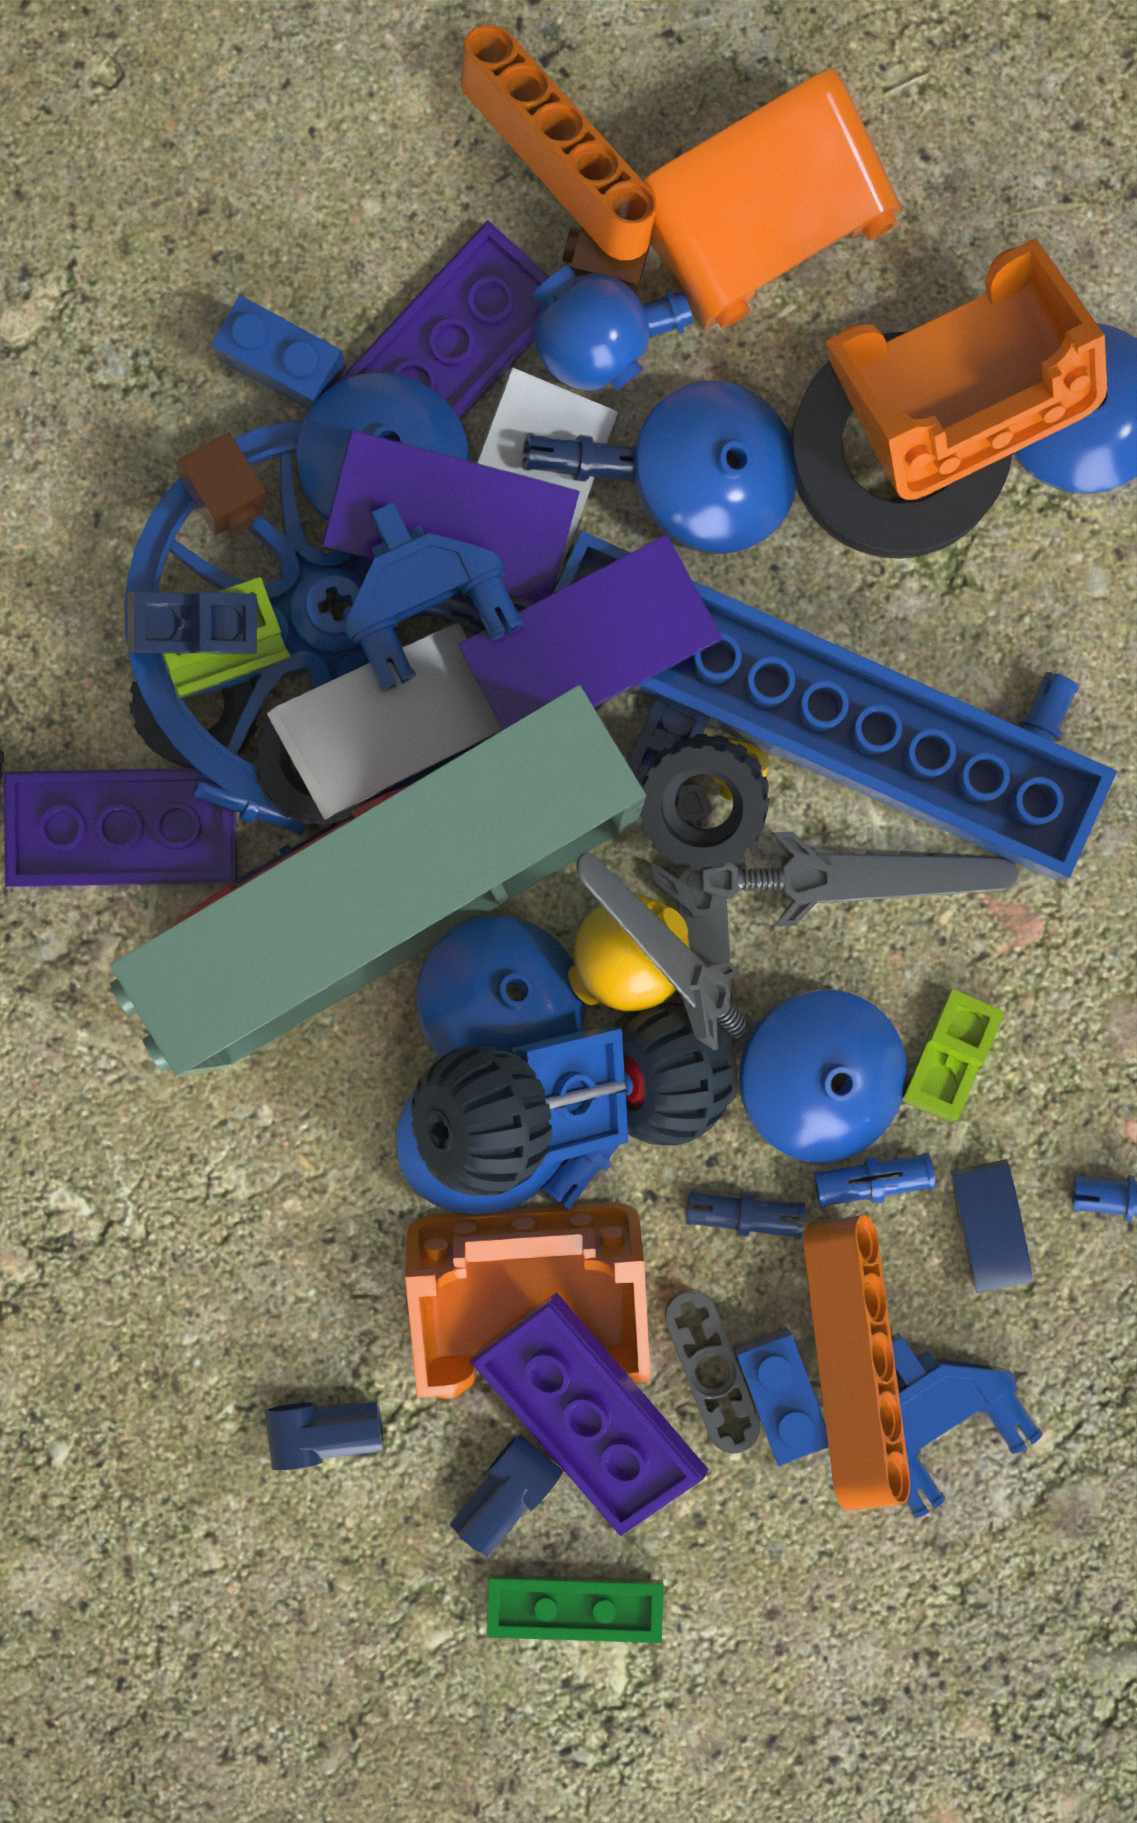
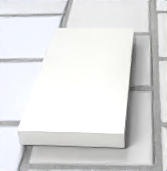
M512 368L508 373L476 462L580 491L555 581L556 585L594 477H589L586 482L574 481L571 474L523 470L522 459L523 457L528 458V454H522L527 433H535V435L576 440L577 436L579 437L581 434L592 436L593 442L607 444L618 411ZM509 594L512 603L529 607L537 603V601Z
M459 623L452 624L403 647L406 657L417 675L410 681L402 684L393 664L388 663L396 680V688L384 692L381 691L380 683L369 663L280 704L267 713L324 820L503 730L458 644L467 640Z

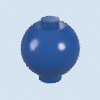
M567 264L532 293L542 307L539 318L535 321L534 325L536 349L542 363L556 379L565 385L584 391H599L609 383L618 391L643 370L637 360L646 353L650 336L649 320L643 303L628 285L605 274L592 273L577 276Z

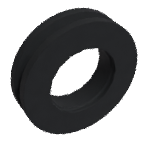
M892 332L882 335L886 342L906 332ZM830 361L819 370L807 387L797 410L791 431L793 459L797 473L796 489L812 518L828 534L842 544L856 551L882 558L902 559L928 555L955 543L965 536L983 518L1000 495L1010 470L1013 453L941 488L939 491L919 501L895 503L873 496L854 480L844 460L842 434L847 419L854 412V409Z

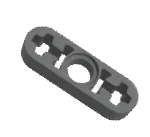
M696 1289L679 1291L667 1303L665 1321L710 1439L717 1448L724 1452H744L757 1441L760 1433V1421L712 1299L702 1291ZM686 1301H692L695 1308L706 1307L708 1315L700 1319L702 1330L706 1339L717 1333L720 1342L702 1344L690 1354H686L683 1347L684 1344L696 1343L687 1324L677 1326L675 1323V1318L683 1314L681 1304ZM710 1354L723 1357L729 1365L727 1379L716 1387H708L701 1384L695 1375L696 1365L699 1360ZM738 1387L741 1393L740 1397H729L736 1416L738 1418L748 1416L749 1423L742 1426L743 1437L732 1440L728 1432L719 1434L717 1431V1427L725 1423L719 1403L717 1402L711 1408H707L704 1400L724 1397L734 1388Z

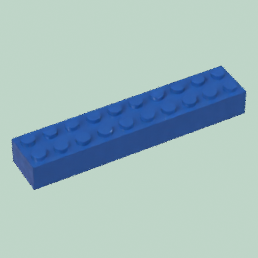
M581 531L554 593L623 558L631 552ZM693 581L722 636V641L630 690L661 702L695 719H699L708 725L1055 881L1071 877L1117 770Z

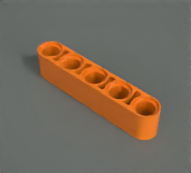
M481 25L472 29L464 40L461 88L465 95L605 253L618 260H633L642 256L650 244L657 208L653 192L508 31L495 25Z
M865 1214L808 1224L804 1232V1254L835 1495L841 1507L847 1511L903 1505L909 1497L910 1475L877 1230L870 1217Z

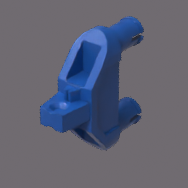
M394 502L372 512V519L383 543L371 548L375 558L351 608L344 631L349 641H353L354 645H362L380 683L381 691L384 692L397 687L396 680L388 663L393 664L402 684L410 681L417 675L415 670L412 669L395 634L394 628L397 627V622L460 593L470 595L490 641L504 637L503 633L505 630L497 613L500 614L509 634L525 625L519 617L501 580L506 575L504 572L505 565L498 554L458 540L431 533L424 534L421 526L407 531Z
M897 1333L892 1336L910 1475V1492L906 1503L913 1517L919 1518L930 1513L917 1493L919 1489L923 1491L934 1509L946 1499L918 1458L921 1448L976 1412L987 1413L1008 1445V1450L1011 1454L1027 1449V1446L1015 1429L1016 1425H1018L1025 1438L1032 1445L1042 1437L1043 1433L1040 1428H1037L1016 1396L1015 1391L1018 1389L1016 1385L1017 1380L1011 1370L984 1364L934 1359L929 1351L916 1358L901 1334Z

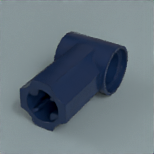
M378 1399L319 1407L314 1402H302L275 1406L264 1410L272 1470L306 1468L321 1464L323 1459L360 1455L384 1450L383 1425Z
M518 1433L496 1457L486 1472L488 1477L452 1518L449 1525L471 1548L488 1557L511 1531L527 1509L532 1511L541 1503L560 1479L564 1470Z

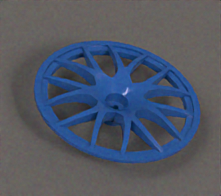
M304 419L290 420L260 427L234 438L250 466L269 458L280 456L279 480L283 533L262 517L247 529L263 543L279 562L280 579L266 583L264 587L290 658L282 663L184 696L190 697L211 693L258 679L228 748L219 743L199 723L182 699L184 697L177 699L170 674L167 672L161 654L129 653L131 668L142 698L155 722L172 745L198 771L223 789L248 802L279 812V809L266 801L263 797V790L260 785L257 786L254 776L255 766L237 756L246 734L264 701L281 679L305 672L313 689L370 663L362 645H354L353 641H349L344 628L373 559L336 549L329 555L325 554L307 542L298 517L291 453L296 452L297 441ZM179 478L163 495L152 512L135 547L127 577L124 605L127 648V593L159 592L160 580L169 552L219 591L247 582L231 576L206 562L175 540L189 515L197 507ZM327 593H334L337 601L347 600L350 607L344 609L341 621H334L331 613H320L318 607L324 605ZM419 612V613H417V614H415V615H412V616H434V617H441V616H435V615H432V614H429V613H426V612H424V613H423V612ZM482 742L374 795L369 801L414 784ZM296 768L295 773H294L295 776H296L302 783H304L302 777L300 776V774H299V772H298V770H297V768Z

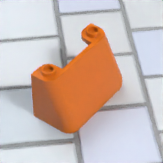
M835 69L822 71L660 167L643 180L653 192L657 205L652 228L651 245L679 291H684L689 307L704 331L717 323L721 329H724L744 318L751 311L747 303L753 298L757 289L845 236L851 234L853 238H858L865 235L868 241L882 236L898 223L895 217L901 209V204L852 98Z
M1036 238L1016 248L1007 249L995 257L986 274V294L886 342L878 327L872 324L852 325L825 341L829 361L887 477L901 498L912 500L924 497L1085 418L1096 410L1106 397L1105 334Z
M606 1202L573 1205L570 1210L562 1205L507 1209L485 1214L445 1213L424 1216L409 1225L407 1230L405 1281L417 1398L435 1396L441 1399H449L462 1394L464 1390H467L474 1383L476 1377V1368L470 1362L474 1354L556 1292L634 1383L651 1382L645 1268L640 1217L637 1210L632 1206L623 1203Z

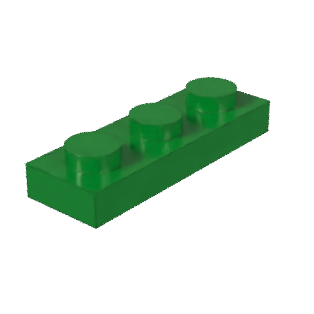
M489 1574L487 1638L662 1643L663 1580Z

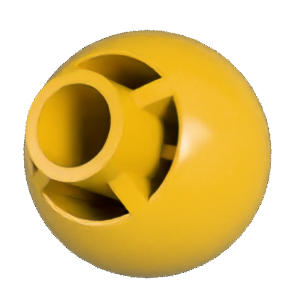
M635 895L690 949L686 922L675 909L667 907L650 897ZM601 904L586 916L579 927L574 942L573 956L575 965L568 972L570 985L583 1002L591 1006L603 1003L608 1007L622 1011H642L663 1003L677 991Z

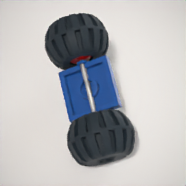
M661 1003L650 1009L629 1011L620 1017L613 1026L606 1025L514 1047L513 1053L495 1046L470 1045L457 1048L433 1062L419 1079L411 1101V1117H413L414 1121L411 1123L413 1136L417 1139V1149L421 1159L426 1161L427 1169L442 1185L471 1196L504 1194L527 1181L540 1166L628 1143V1135L651 1145L677 1146L695 1140L715 1125L726 1111L727 1105L730 1102L733 1090L732 1085H730L733 1082V1066L729 1065L728 1057L731 1056L726 1043L721 1042L722 1035L718 1029V1050H713L696 1039L686 1007L679 1003Z

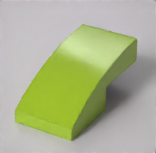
M952 988L906 1085L902 1101L952 1124L955 1123L960 1117L978 1069L987 1059L1005 1012Z

